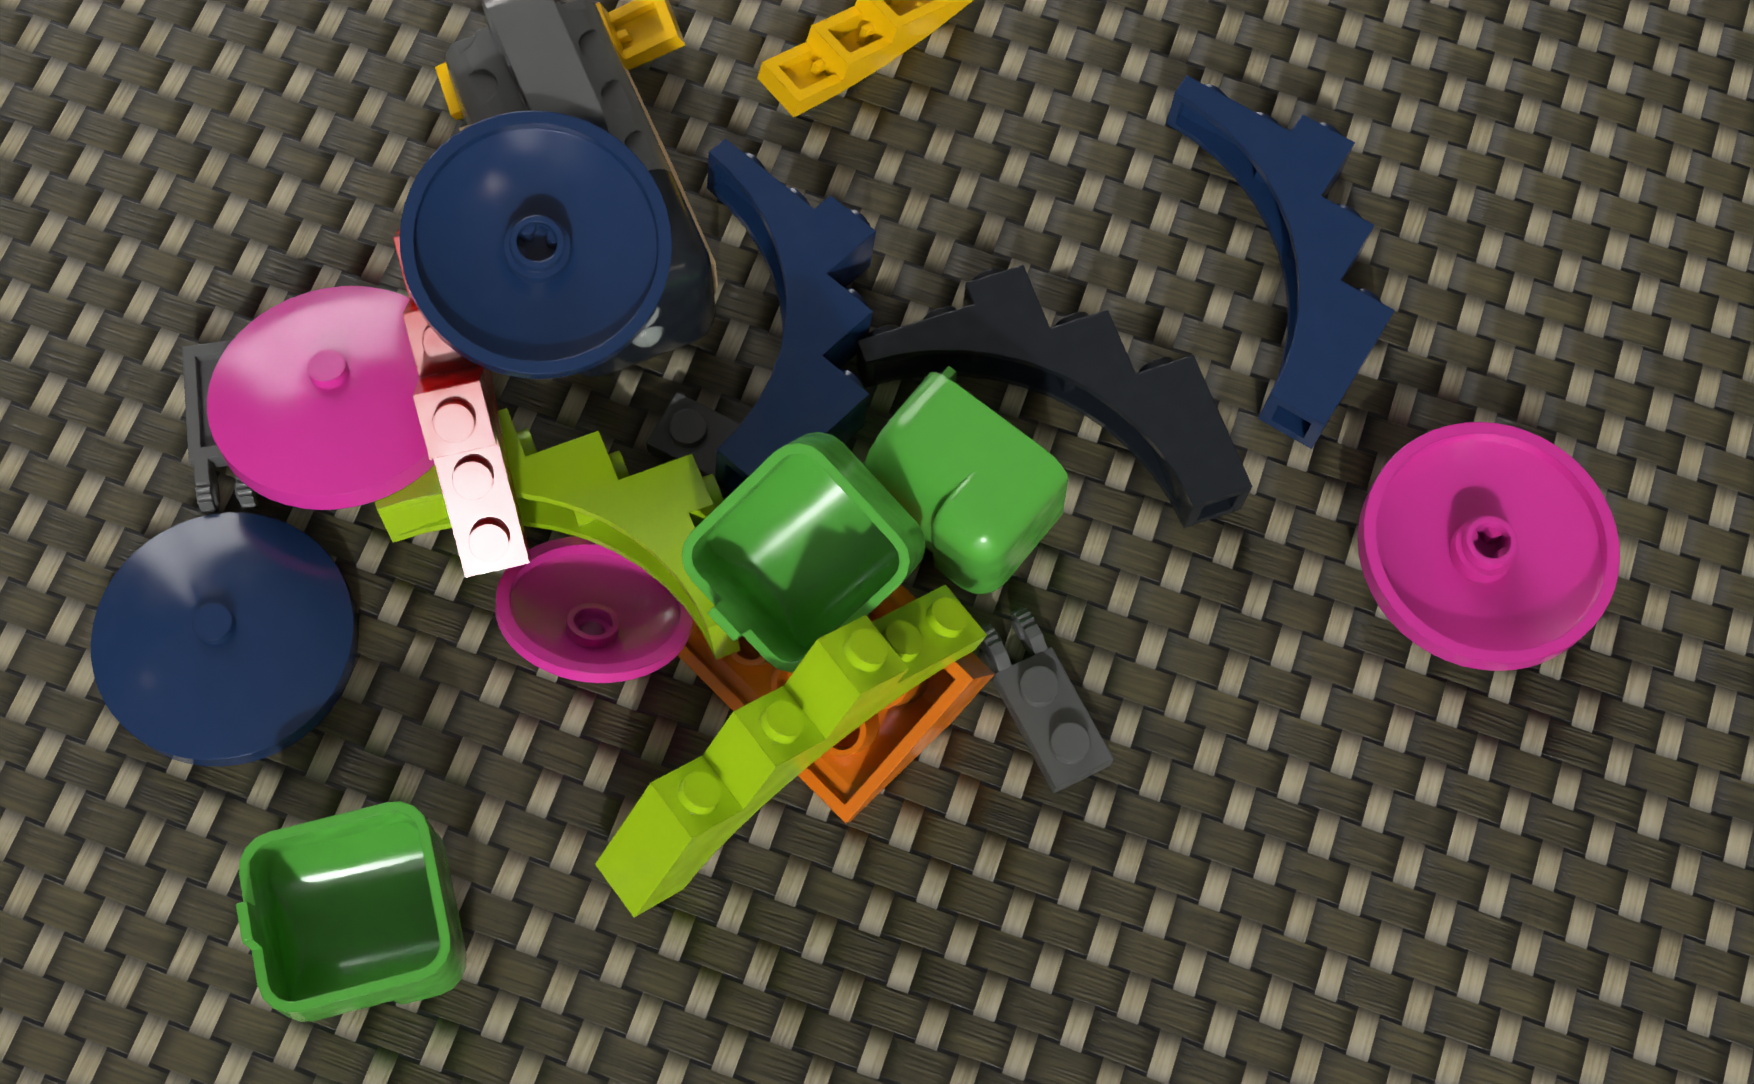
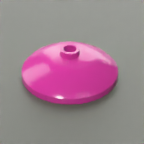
M575 536L551 540L529 549L531 555L530 563L507 568L497 587L496 619L502 635L509 645L533 665L551 674L573 681L615 683L648 675L672 661L681 652L691 633L692 617L665 586L641 567L616 552Z

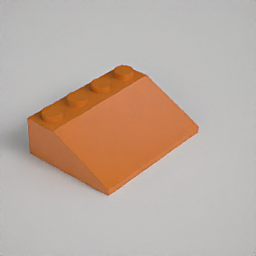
M901 584L867 617L872 622L916 600V598ZM693 620L688 641L678 656L733 711L784 686L793 672L779 670L768 663L744 636L738 639L741 651L716 660L703 633ZM973 652L967 654L924 680L872 716L814 761L798 776L845 823L851 822L957 718L995 673Z

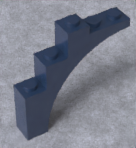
M1186 75L1174 94L1166 124L1192 139L1213 156L1245 191L1269 231L1279 257L1285 281L1287 300L1285 348L1276 382L1258 419L1312 449L1395 311L1383 304L1371 291L1363 288H1354L1343 282L1361 254L1375 226L1363 219L1353 208L1344 204H1335L1326 199L1341 175L1355 142L1342 136L1335 127L1326 123H1318L1303 114L1292 131H1289L1280 126L1271 116L1262 112H1254L1228 98L1218 87L1211 84H1202Z
M725 138L709 151L707 189L730 209L746 228L760 250L773 279L782 321L781 348L768 383L757 403L740 426L717 448L715 479L722 488L731 494L769 456L797 438L808 433L823 432L833 435L845 444L864 427L869 393L865 391L860 380L852 372L840 368L857 354V341L864 339L869 334L873 310L868 307L863 297L857 291L847 286L870 267L876 230L870 226L867 219L860 212L848 209L831 195L814 209L801 192L795 188L786 187L765 170L758 158L751 153L742 152Z

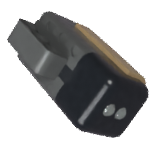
M481 0L488 27L477 30L476 35L454 42L446 52L445 61L459 108L466 126L459 128V131L483 119L516 111L556 112L588 121L619 139L641 160L654 178L667 208L672 237L671 264L667 283L655 313L641 333L620 353L606 362L579 374L590 378L606 376L699 340L709 332L715 319L714 295L718 287L716 262L667 151L628 69H625L594 1L573 0L561 5L560 2L555 3L554 0Z

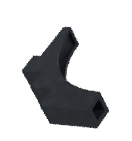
M1024 265L1008 270L1000 267L991 268L976 275L972 281L965 284L962 308L956 309L953 306L942 307L927 314L923 320L902 327L893 324L881 326L867 334L864 339L857 341V369L865 388L894 380L925 377L930 372L942 374L950 366L956 371V376L990 379L1020 386L1051 397L1082 413L1107 430L1128 448L1151 473L1169 499L1183 528L1241 510L1253 487L1194 355L1173 361L1171 357L1159 358L1144 365L1138 373H1135L1108 309L1092 315H1088L1086 312L1073 313L1062 318L1054 327L1050 328Z

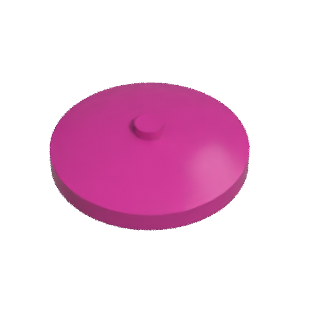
M365 286L324 288L301 294L277 304L262 313L237 334L223 352L213 371L207 395V416L213 439L225 462L245 485L270 500L288 506L314 510H334L356 507L385 498L410 485L435 465L434 459H429L412 396L418 383L419 375L402 315L409 302V297L389 290Z
M1466 422L1434 429L1417 437L1400 449L1384 466L1365 498L1359 519L1358 551L1360 564L1370 592L1389 621L1413 643L1445 661L1468 668L1489 671L1517 670L1544 663L1560 655L1580 640L1601 618L1610 603L1619 575L1620 545L1617 527L1610 507L1595 481L1576 460L1561 448L1538 435L1513 426L1488 422Z

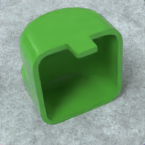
M950 366L942 374L930 372L881 430L864 462V466L916 520L924 534L925 548L932 553L934 567L960 588L976 595L992 593L1003 586L1063 514L1068 485V475L1063 466L1046 449L956 384V371Z
M814 432L797 438L769 456L691 531L684 542L681 556L684 570L692 582L715 605L707 614L733 641L744 636L768 663L779 670L791 673L794 672L818 638L864 615H868L897 589L923 559L925 540L924 534L916 520L843 442L831 434Z
M402 801L386 802L270 831L256 837L244 849L239 861V878L243 902L236 904L242 943L252 950L257 986L262 998L278 1012L300 1022L317 1021L390 1001H395L402 1005L439 996L452 990L462 979L466 969V948L446 848L440 835L415 806Z

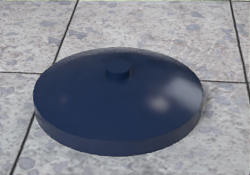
M536 110L516 111L486 118L466 127L442 144L426 161L417 174L404 204L400 225V254L411 296L427 324L443 342L464 358L485 369L518 378L549 379L574 375L594 368L620 353L641 333L655 313L667 283L671 264L672 237L667 208L654 178L641 160L619 139L588 121L570 115Z
M228 512L201 516L179 523L147 541L124 562L114 575L101 598L93 622L91 635L93 674L99 692L113 716L133 736L157 753L173 760L200 766L224 767L254 762L274 755L299 741L313 730L336 704L348 683L356 659L359 638L357 611L351 590L341 571L330 555L306 533L278 519L258 514Z

